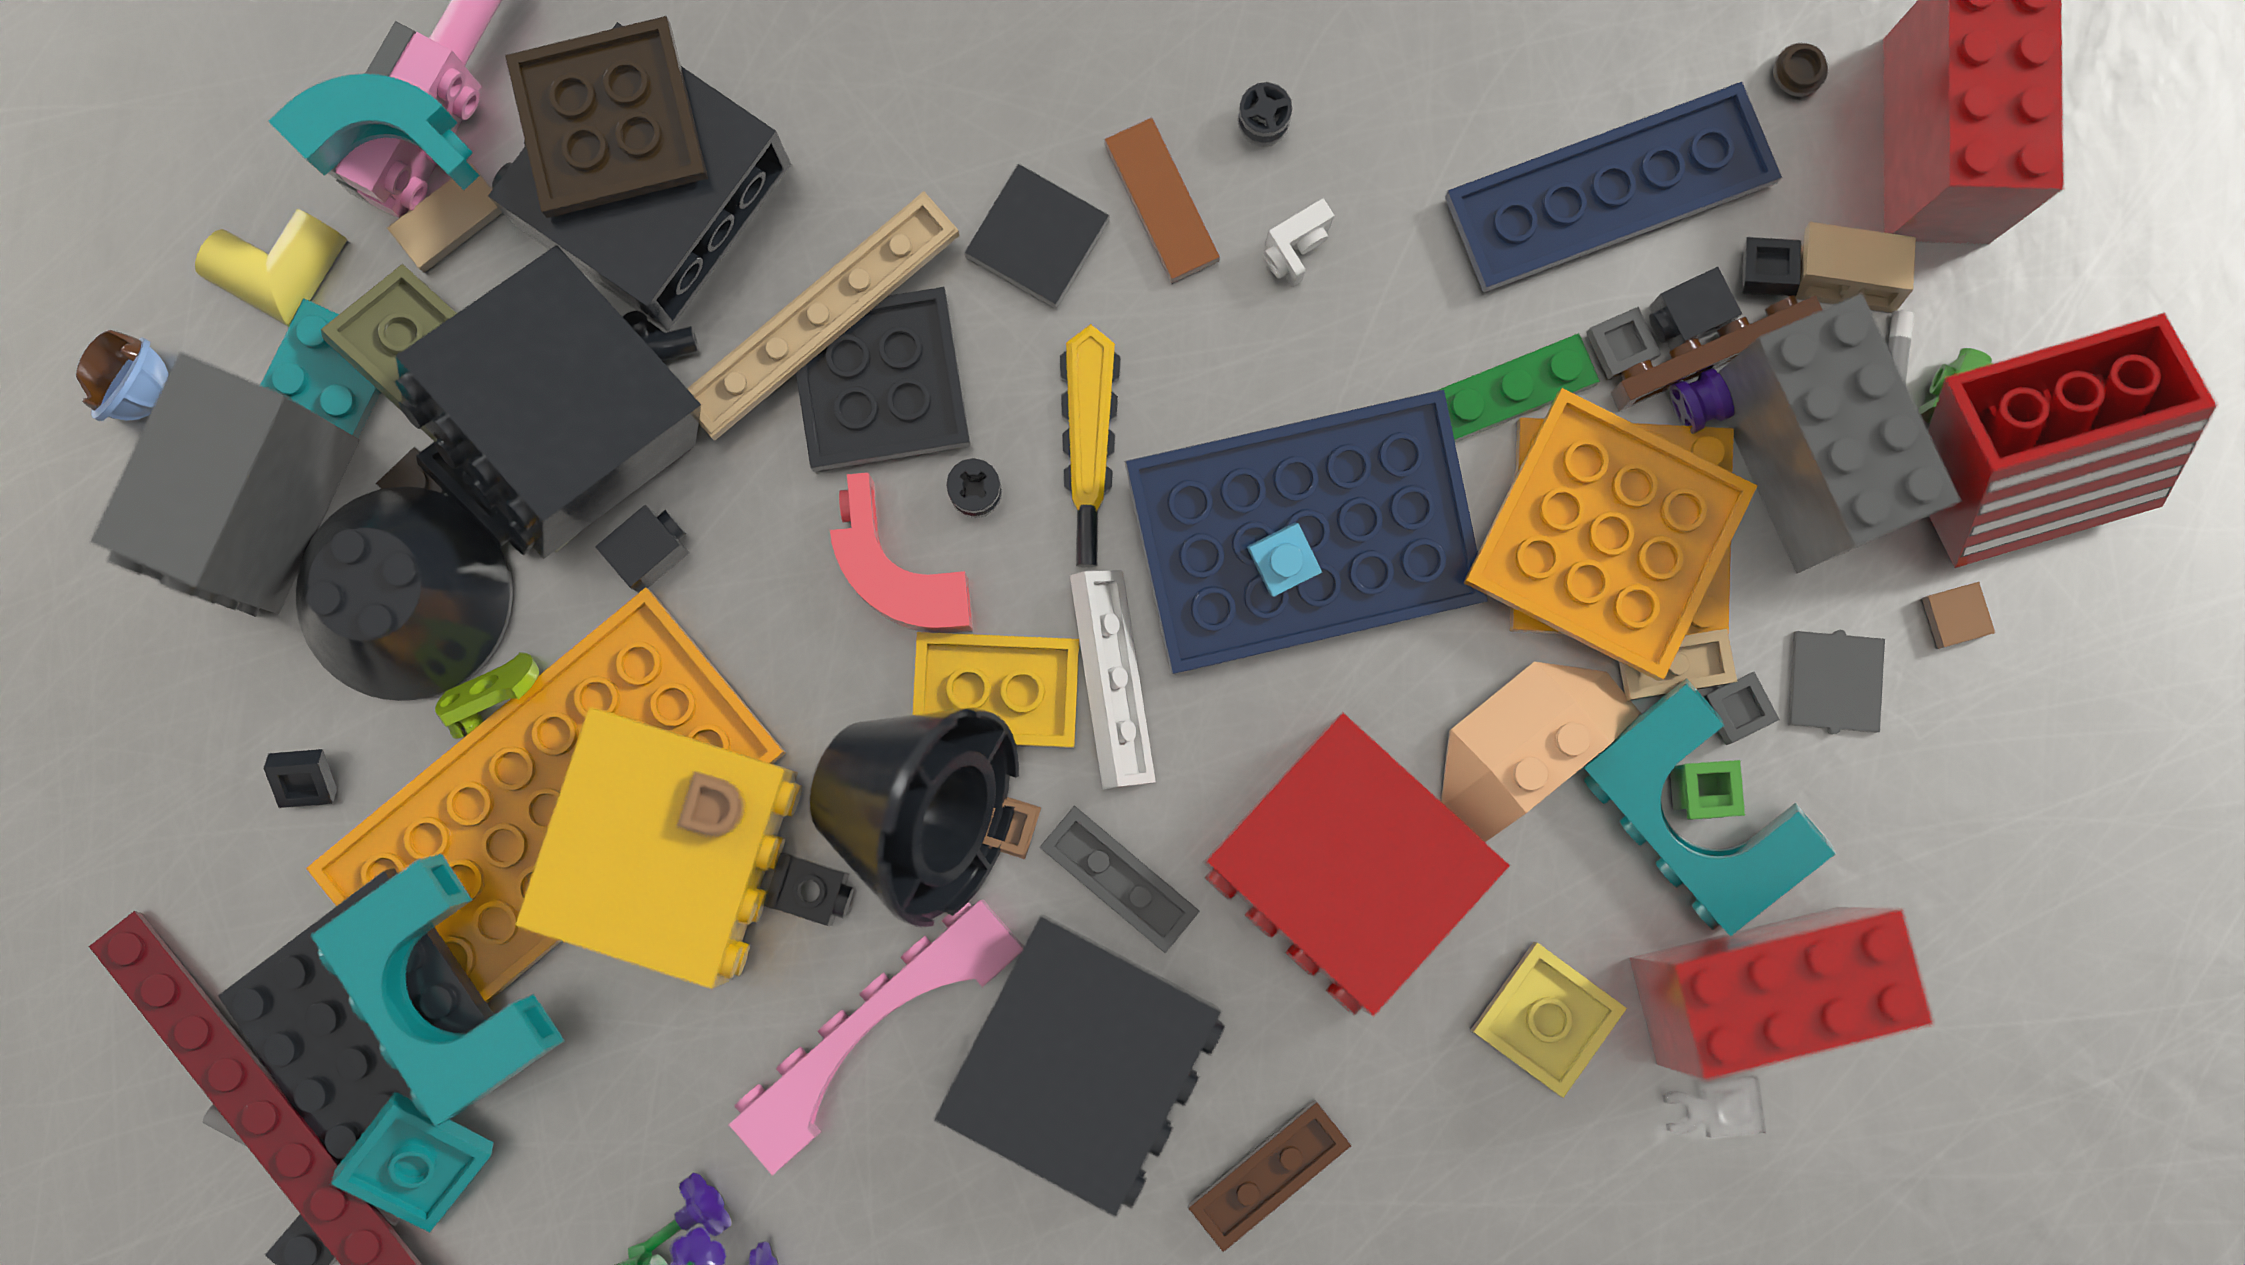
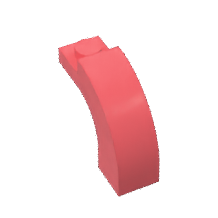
M869 473L847 474L848 490L839 491V504L842 522H851V528L830 530V535L838 564L855 591L879 614L906 628L929 633L973 631L969 582L965 571L926 575L906 571L891 562L884 554L879 540L874 481Z

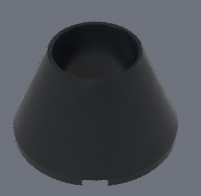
M965 708L853 723L834 737L824 751L815 770L809 801L810 815L814 827L896 918L917 927L934 926V920L932 919L939 915L947 913L953 916L959 912L977 893L991 872L1001 849H999L1000 846L998 848L992 846L990 849L989 845L983 844L986 834L988 837L1004 842L1006 840L1015 807L1002 806L1008 796L1010 776L1019 777L1018 752L1013 734L1002 718L992 712L979 708Z

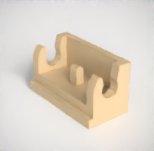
M1809 222L1805 228L1804 245H1801L1800 286L1797 296H1795L1796 299L1806 300L1816 295L1819 302L1838 304L1862 293L1870 310L1892 313L1899 309L1913 291L1916 237Z

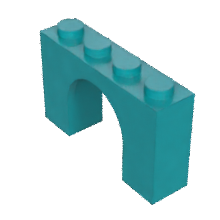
M1686 678L1635 719L1607 748L1588 762L1584 769L1589 775L1583 780L1603 804L1612 800L1625 816L1619 821L1625 831L1639 846L1648 841L1661 856L1655 863L1669 882L1676 888L1684 883L1698 900L1692 903V906L1701 919L1712 930L1720 925L1731 937L1836 855V852L1830 841L1796 803L1753 837L1734 847L1723 849L1704 848L1687 841L1672 828L1665 817L1661 805V793L1667 776L1682 759L1724 726L1720 715Z
M442 854L418 859L311 935L319 947L318 953L322 964L329 972L339 978L350 995L349 1002L352 1010L362 1021L369 1024L381 1043L380 1050L384 1059L391 1067L399 1070L412 1090L411 1098L415 1107L424 1116L429 1117L435 1126L460 1114L565 1041L534 994L510 1004L475 1030L466 1034L442 1031L425 1021L414 1008L406 987V966L413 947L429 930L472 901Z

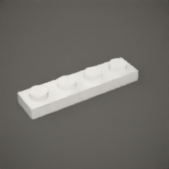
M1123 570L1083 571L1070 575L1102 789L1155 783Z

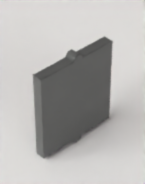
M1841 629L1833 634L1795 631L1793 635L1788 725L1827 728L1830 734H1837L1841 730L1880 732L1885 639L1849 636Z

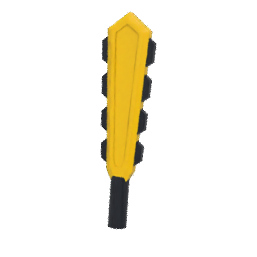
M1092 324L1066 342V351L1060 355V377L1068 383V390L1061 395L1062 416L1069 421V428L1062 433L1063 453L1069 456L1071 464L1064 469V488L1072 493V501L1077 509V567H1097L1098 510L1103 503L1104 494L1112 489L1113 470L1106 465V459L1114 454L1115 434L1109 429V422L1117 417L1118 396L1112 392V384L1119 379L1121 357L1114 351L1115 343Z

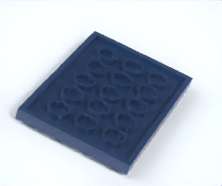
M1444 389L1124 461L1170 670L1173 674L1488 601L1486 594L1463 583L1478 551ZM1296 522L1299 523L1322 573L1273 597L1269 594L1247 546Z

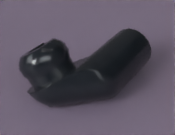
M630 311L622 316L662 361L699 352L698 341L692 326L665 333L647 320V316L641 311Z

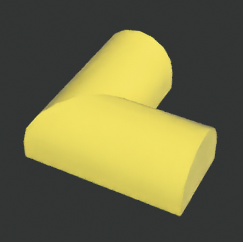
M296 209L269 254L229 231L219 229L208 236L201 245L195 260V271L205 280L289 327L303 298L308 301L311 300L348 239L312 215Z

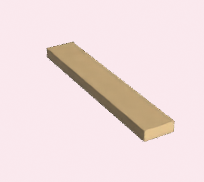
M923 191L687 388L701 403L699 424L714 441L957 239L960 236L959 230Z

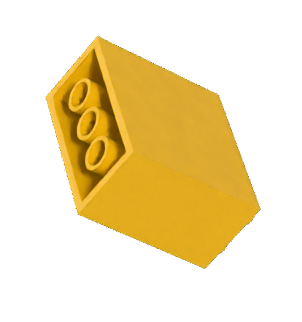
M589 707L515 926L713 989L728 983L734 975L740 976L748 957L750 944L742 941L747 926L750 925L751 921L757 923L762 914L763 904L768 892L760 889L765 872L769 868L775 870L780 853L783 851L785 838L777 835L783 817L786 815L792 817L797 808L802 792V785L795 783L798 772L615 713ZM694 771L726 780L735 785L741 792L745 804L744 815L740 824L730 833L722 836H706L677 827Z

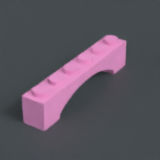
M979 900L974 906L968 902L955 915L948 914L942 920L948 929L932 943L924 936L900 957L907 966L891 980L885 973H882L859 994L865 1003L851 1016H848L842 1009L817 1031L824 1040L807 1054L802 1047H799L776 1068L782 1075L776 1083L767 1091L758 1084L734 1105L740 1115L728 1125L771 1175L780 1170L821 1133V1130L815 1125V1120L832 1078L851 1050L877 1023L907 1001L935 988L971 979H976L983 987L1021 954L1024 945L984 900Z

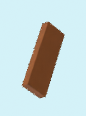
M1149 118L1106 138V149L1171 283L1218 263L1220 256L1153 118Z

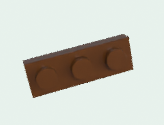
M1314 1100L1187 1205L1188 1209L1221 1251L1225 1252L1352 1145Z

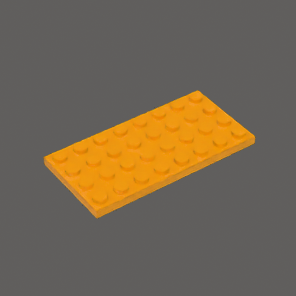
M645 587L541 673L533 686L519 700L514 698L507 701L306 869L337 906L384 870L395 868L399 874L418 859L442 854L472 901L436 925L435 928L485 1002L489 1003L561 942V940L517 927L515 924L589 707L615 713L774 764L786 752L651 590Z

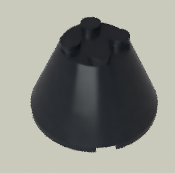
M418 487L379 489L357 497L339 508L320 526L312 537L301 560L296 583V609L299 624L309 648L321 665L333 677L360 693L380 699L396 701L426 699L461 685L474 676L489 661L498 648L508 626L513 599L511 571L507 569L500 546L450 496Z

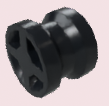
M1263 82L1253 85L1243 94L1237 119L1238 127L1242 136L1251 144L1261 147L1271 146L1281 141L1287 133L1293 109L1291 98L1286 90L1277 84ZM1256 117H1258V118H1260L1261 120H1265L1266 125H1265V123H1262V122H1260V121H1258V120H1253V119L1256 118Z
M976 458L962 460L948 474L946 483L948 496L956 510L964 516L972 518L984 517L993 512L999 505L1002 496L1001 482L993 466L986 461ZM981 477H983L980 481H978V480H973V481H971V480H970V479H980Z

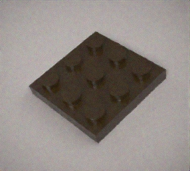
M667 16L505 55L541 212L546 218L708 179L671 23Z

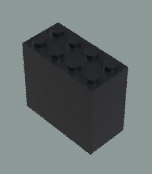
M617 22L612 29L622 27V25ZM682 66L681 69L708 179L546 218L541 212L524 140L525 147L513 163H506L495 175L492 182L493 190L488 195L517 228L549 250L558 245L583 274L635 310L643 312L648 319L667 332L676 323L791 165L776 130Z
M558 245L542 254L395 356L399 377L395 380V383L402 397L398 404L406 418L417 429L422 428L424 425L437 439L434 445L444 461L453 469L461 466L473 479L470 486L478 499L488 509L497 506L509 520L506 523V527L516 542L526 550L532 546L543 559L696 445L701 403Z
M1041 915L934 1120L1116 1217L1122 1205L1132 1209L1147 1180L1144 1177L1146 1171L1141 1168L1148 1154L1150 1153L1157 1158L1161 1154L1173 1129L1171 1126L1172 1121L1168 1120L1167 1117L1174 1103L1176 1102L1184 1107L1199 1079L1197 1071L1192 1068L1200 1053L1203 1052L1210 1056L1215 1049L1225 1028L1223 1022L1218 1020L1221 1010L1209 1001L1046 915Z

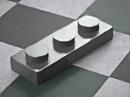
M1075 805L1039 847L1164 953L1169 950L1200 912Z

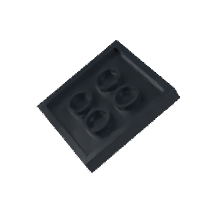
M945 287L887 296L796 372L810 468L813 472L971 446Z

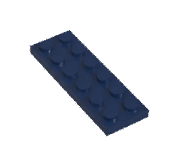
M1739 82L1447 190L1445 199L1484 293L1775 185L1782 179V175L1744 84Z

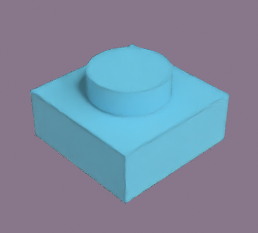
M1295 522L1247 546L1269 594L1273 597L1322 573L1299 523Z

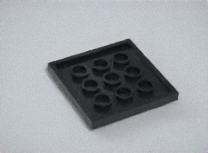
M395 868L381 872L218 995L288 1101L326 1146L327 1151L339 1163L342 1162L394 1093L397 1092L412 1100V1090L399 1070L391 1067L384 1059L380 1050L381 1043L369 1024L362 1021L352 1010L349 1002L350 995L339 978L329 972L322 964L318 953L319 947L311 935L396 876L398 873ZM434 927L424 934L413 947L406 966V987L409 998L419 1015L432 1026L449 1033H470L495 1015L436 928Z

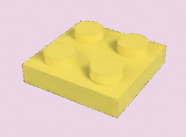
M1533 942L1470 1031L1558 1096L1564 1098L1627 1008L1542 945Z

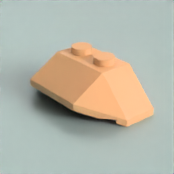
M1534 661L1450 729L1441 802L1486 842L1529 812L1607 748L1641 712L1631 700L1627 701L1625 693L1606 671Z

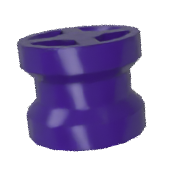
M1713 368L1701 372L1698 379L1694 382L1680 381L1670 387V398L1677 418L1682 426H1692L1690 430L1692 434L1704 429L1708 421L1716 419L1722 422L1734 415L1733 400L1726 382Z

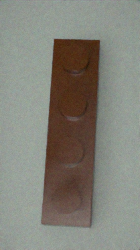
M1794 295L1782 299L1765 309L1767 317L1750 324L1747 317H1742L1718 329V339L1701 345L1699 339L1695 338L1669 351L1671 359L1653 367L1649 359L1626 369L1621 373L1623 381L1611 391L1613 400L1619 412L1669 390L1675 383L1690 381L1698 377L1701 372L1711 368L1717 369L1728 364L1758 337L1823 309L1816 295L1799 303Z

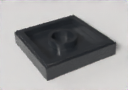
M1018 163L964 252L965 257L1057 309L1109 222V215Z

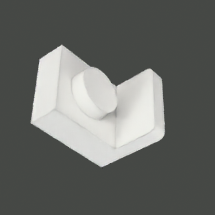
M1324 198L1268 232L1265 242L1268 249L1263 251L1266 262L1278 279L1285 276L1292 287L1302 282L1306 272L1294 250L1299 249L1301 254H1305L1321 245L1329 237L1326 231L1330 229L1335 215Z

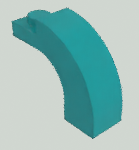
M352 74L320 82L295 96L268 120L324 176L352 150L368 141L380 138L402 139L418 146L463 190L480 176L466 161L473 152L451 131L457 124V121L444 106L419 87L394 77L378 74Z

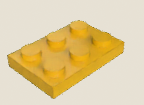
M917 632L912 715L979 708L998 715L1006 722L1013 734L1016 746L1075 748L1079 639Z

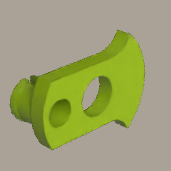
M519 652L506 664L447 690L438 700L435 706V713L442 724L448 727L453 738L464 737L461 729L463 726L469 734L484 721L478 712L508 699L515 698L519 700L537 680L539 668L531 655Z

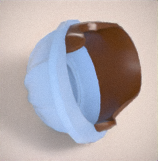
M113 330L101 333L88 345L81 356L76 370V378L87 398H83L82 402L91 408V416L97 421H104L107 417L126 421L139 420L150 415L169 376L163 360L150 348V341L143 337L137 339Z

